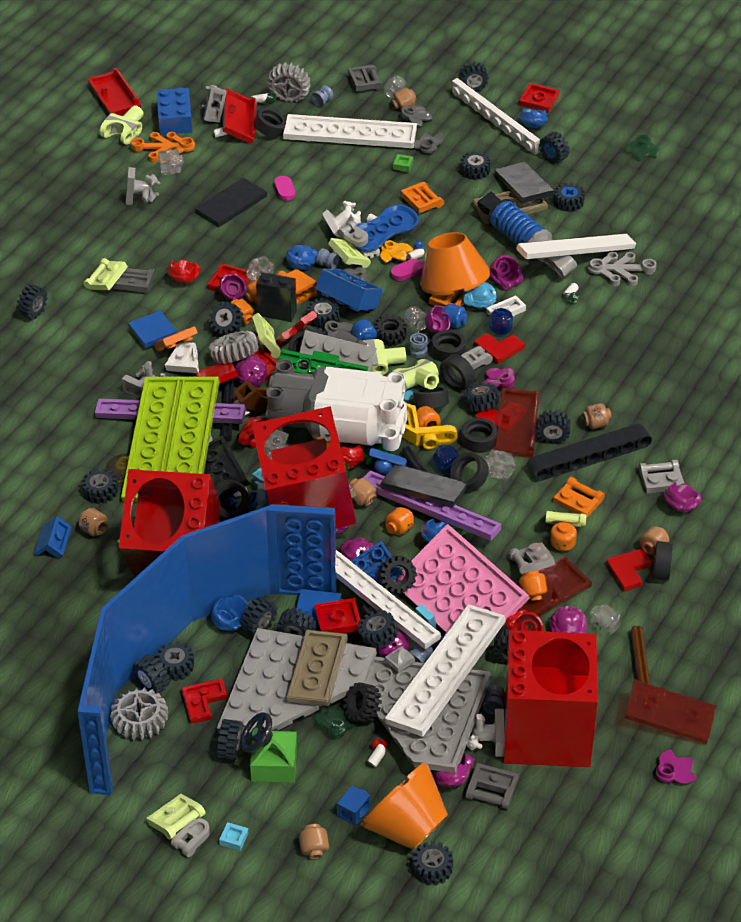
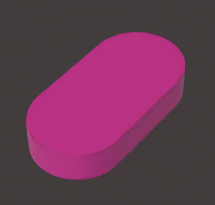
M287 176L277 177L275 179V189L279 198L283 201L293 200L295 198V189L291 179Z
M411 259L396 265L391 269V277L396 281H404L422 273L423 262L418 259Z

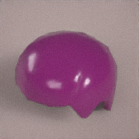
M226 274L220 281L219 290L225 299L233 301L242 298L246 292V284L243 278L237 274Z
M435 305L426 313L424 318L426 327L433 334L442 330H449L450 328L449 314L442 311L443 306Z

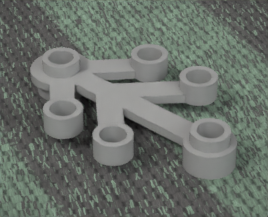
M610 252L602 260L592 259L588 264V270L593 274H601L610 279L612 286L620 284V276L627 279L628 285L636 286L638 284V277L627 271H643L645 274L651 275L656 270V261L645 259L642 264H626L635 262L636 255L633 252H627L619 260L616 252ZM609 271H614V272H616V273L619 274V275H616V274L614 275V274H612V273L609 272Z

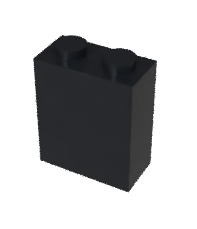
M261 272L256 282L257 313L262 317L292 322L297 312L296 278Z

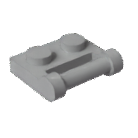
M678 460L648 465L646 463H639V473L646 494L664 492L674 482H676L677 486L684 483ZM672 470V472L648 474V472Z
M542 542L533 543L521 550L514 548L509 552L510 559L516 562L521 574L542 570L555 565L553 556ZM527 558L530 563L525 562L523 559Z

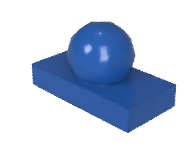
M367 448L365 455L378 458L374 463V469L380 475H387L393 467L392 463L405 466L407 461L406 458L373 448Z

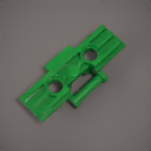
M281 349L279 360H290L293 363V371L297 373L313 374V372L323 366L368 371L369 368L368 366L339 361V355L313 351V354L309 355ZM306 362L309 364V367L303 370L299 368V364Z

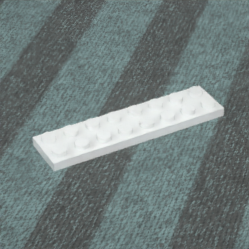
M288 114L283 139L414 148L417 123Z
M468 604L385 717L386 724L423 737L506 621L505 615Z

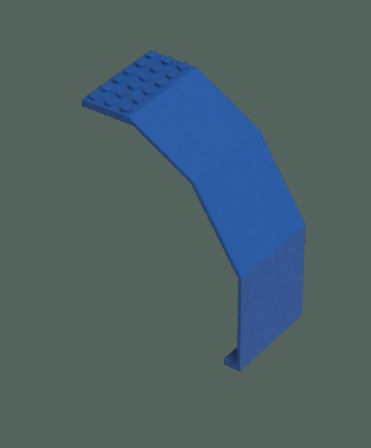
M272 504L183 535L101 608L78 707V718L90 794L112 795L113 784L106 741L111 719V705H114L116 692L134 677L135 672L132 670L134 663L147 654L155 657L159 648L163 649L165 643L168 645L191 622L211 615L214 604L221 598L225 599L226 597H232L234 594H240L248 602L254 598L256 599L258 596L261 597L268 594L300 596L301 589L337 593L335 508Z

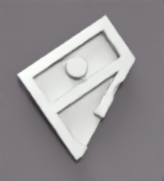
M179 342L165 364L166 370L199 373L196 343Z

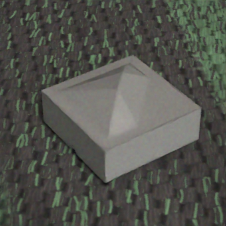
M402 646L385 656L386 662L398 673L415 662L414 656Z

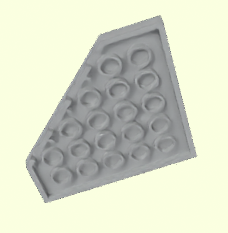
M257 628L217 726L218 733L221 730V724L224 719L242 721L244 729L253 716L266 712L272 718L271 731L274 729L278 731L292 724V720L302 715L306 717L319 710V707L322 705L287 701L288 690L304 636ZM346 643L330 703L345 697L347 691L350 692L349 687L354 686V683L361 682L366 684L377 654L376 648ZM256 722V723L254 724V726L251 728L250 732H251L252 729L256 726L257 722Z
M375 657L366 684L376 686L375 688L379 689L378 693H381L382 697L379 700H382V704L378 706L381 709L376 712L381 723L414 767L417 768L423 762H426L430 770L456 773L457 766L460 764L475 724L476 716L479 713L492 679L491 672L471 669L422 737L387 725L385 717L425 663L414 662L398 673L386 662L385 658Z

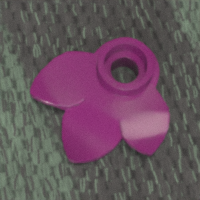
M509 367L502 370L491 368L486 371L488 379L482 383H491V385L500 386L501 389H510L514 386L515 372Z
M667 750L660 755V765L656 768V776L659 780L689 784L697 779V776L690 772L693 758H676L672 750Z

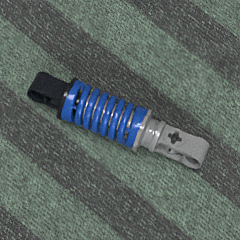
M489 192L477 201L480 210L488 215L489 225L498 230L516 246L521 243L553 241L552 234L519 209L512 200H500L493 192ZM570 255L537 258L539 261L545 262L562 278L577 267L575 260Z

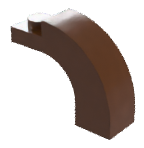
M246 380L233 391L248 409L255 412H266L268 404L266 392L269 386L258 388L249 380Z

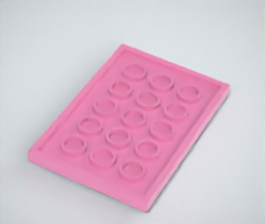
M448 524L411 561L416 567V582L412 584L413 587L411 589L408 588L406 592H403L417 606L423 604L435 616L436 624L446 633H448L468 604L505 615L506 619L510 615L515 614L530 598L527 593ZM404 569L402 570V572H403L404 575L401 576L400 578H398L397 580H395L396 582H399V581H401V580L404 579V577H405V570H404Z

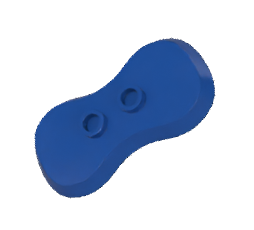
M398 204L386 208L377 218L356 225L368 234V243L363 247L357 248L364 252H372L379 249L391 237L412 231L419 222V216L413 209L405 205Z

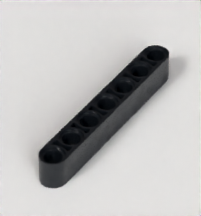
M634 424L533 456L528 460L527 467L537 481H543L646 448L651 444L652 437L642 424Z

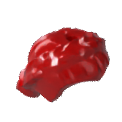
M172 260L167 268L169 277L182 284L193 282L201 270L197 263L185 260H178L177 263H174V260Z
M258 416L247 419L238 436V442L242 445L256 447L252 424L267 421L265 417Z
M360 445L341 448L343 459L350 469L364 460L365 455Z
M519 610L505 619L504 625L506 629L540 632L544 630L543 622L539 616L527 610Z

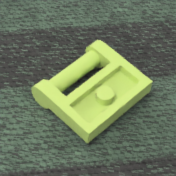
M330 239L329 246L333 249L334 253H337L342 258L345 264H358L363 268H367L371 264L368 257L363 256L351 243L342 239Z
M103 258L99 263V267L90 278L83 282V285L90 290H110L128 266L122 261H109Z
M257 313L252 316L254 321L253 328L258 333L257 340L262 346L265 345L270 350V355L273 358H278L281 350L276 344L274 329Z
M547 511L546 523L555 525L560 522H569L574 527H581L586 525V514Z
M180 794L147 817V821L150 826L164 833L168 839H172L176 836V832L197 817L201 818L206 812L199 803Z

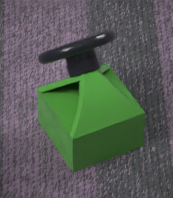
M266 712L256 714L244 727L240 739L241 748L245 752H251V781L295 782L297 732L271 731V716ZM257 722L256 726H255V727L252 729V731L250 732L251 728H252V727L254 726V724ZM252 739V745L248 746L247 742Z

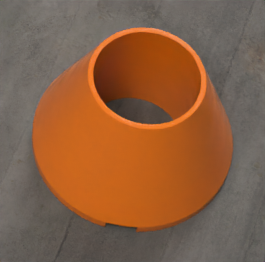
M459 232L445 233L429 241L420 281L423 291L435 295L454 294V290L464 288V291L473 289L489 278V266L465 234Z
M423 762L412 771L399 786H396L364 819L365 822H362L361 825L412 850L416 848L448 816L429 765Z

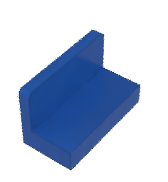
M58 516L44 524L33 554L38 556L46 550L56 558L62 557L72 526Z

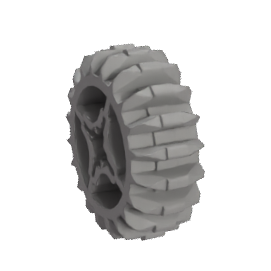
M285 62L283 65L279 63L277 66H274L267 79L270 93H274V98L279 97L280 101L283 99L285 102L290 101L291 103L294 100L297 102L300 99L303 100L311 86L308 72H304V68L299 69L298 65L293 66L292 62L290 65Z
M250 331L230 333L214 340L209 346V352L216 363L238 362L258 351V340L255 334Z
M145 687L142 691H138L135 688L131 692L127 689L126 695L120 693L119 699H115L114 705H111L110 718L114 730H117L119 735L123 734L125 739L131 736L133 740L140 737L143 741L145 736L151 738L152 733L159 734L160 729H164L165 723L168 720V707L164 698H161L160 693L155 694L153 689L148 692Z

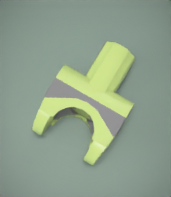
M133 106L123 116L111 113L102 123L100 135L107 138L114 134H120L121 143L130 144L131 140L137 138L142 131V123L139 120L144 115L140 107Z
M363 340L367 343V346L377 348L371 372H378L384 375L388 372V364L406 363L405 347L385 349L382 340Z
M420 359L415 362L413 367L392 370V372L398 371L404 374L405 390L417 385L431 390L436 388L439 383L438 369L429 360Z

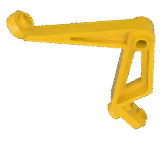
M407 404L408 425L405 426L402 438L415 446H423L429 450L436 448L439 444H450L456 441L458 435L454 426L444 425L419 428L416 407Z

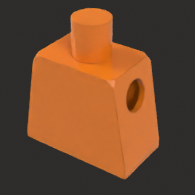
M296 269L289 273L283 270L278 272L277 275L296 278L297 305L317 295V290L315 289L317 281Z

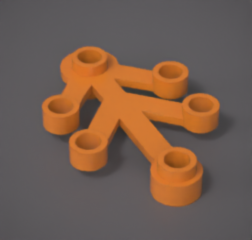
M152 132L150 140L154 143H144L143 139L134 138L131 140V148L136 153L142 152L143 149H158L148 155L149 161L152 163L157 162L159 156L167 152L165 160L167 162H174L175 156L183 151H192L195 148V142L190 137L180 138L175 132H168L166 134L167 139L160 136L158 132Z

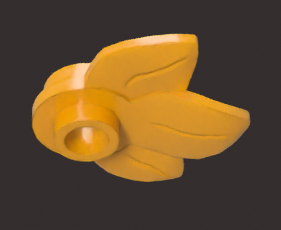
M388 240L381 246L380 258L385 263L389 262L392 258L406 261L407 253L412 252L413 248L405 243H396Z

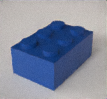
M189 88L156 90L160 135L167 134L168 132H175L176 134L191 133L192 119Z
M322 269L315 288L321 291V295L329 298L333 297L337 303L347 304L354 311L376 309L383 291L382 288L342 269Z

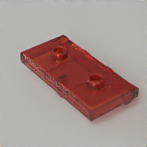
M502 388L496 454L533 457L540 392Z
M564 556L556 560L555 565L539 570V573L545 575L547 592L541 595L542 599L530 601L529 598L519 610H527L539 616L583 590L590 588L592 581Z
M634 679L624 718L706 745L709 741L716 705Z

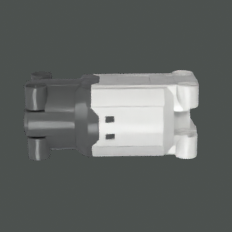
M282 359L276 363V374L271 376L269 388L266 392L268 401L266 410L267 420L331 406L339 442L369 446L381 443L387 451H394L399 448L407 421V404L403 401L405 394V376L403 373L395 371L391 372L388 377H385L378 372L323 366L313 372V374L294 372L293 363L288 359ZM312 422L291 423L272 433L276 438H283L288 434V427L306 429L314 439L325 438L326 441H330L331 438L327 429Z

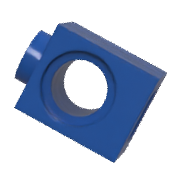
M352 785L337 803V817L356 826L370 809V795L365 790L358 789Z

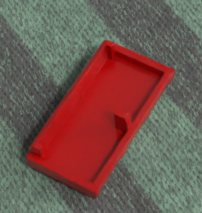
M114 68L113 72L88 78V84L92 87L109 114L124 115L133 106L141 108L138 97L117 68Z
M226 88L223 132L251 144L256 136V128L253 123L256 117V98L252 97L249 99Z

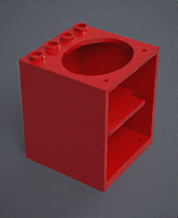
M331 406L252 424L269 505L335 508V529L357 524ZM291 423H316L327 429L331 438L328 447L325 438L270 450L272 459L265 453V443L269 436L277 429Z
M128 469L119 550L133 575H139L181 536L219 523L221 503L210 474ZM138 493L135 522L133 528L131 521V509L134 498Z
M509 630L505 685L504 764L591 768L598 706L596 634Z

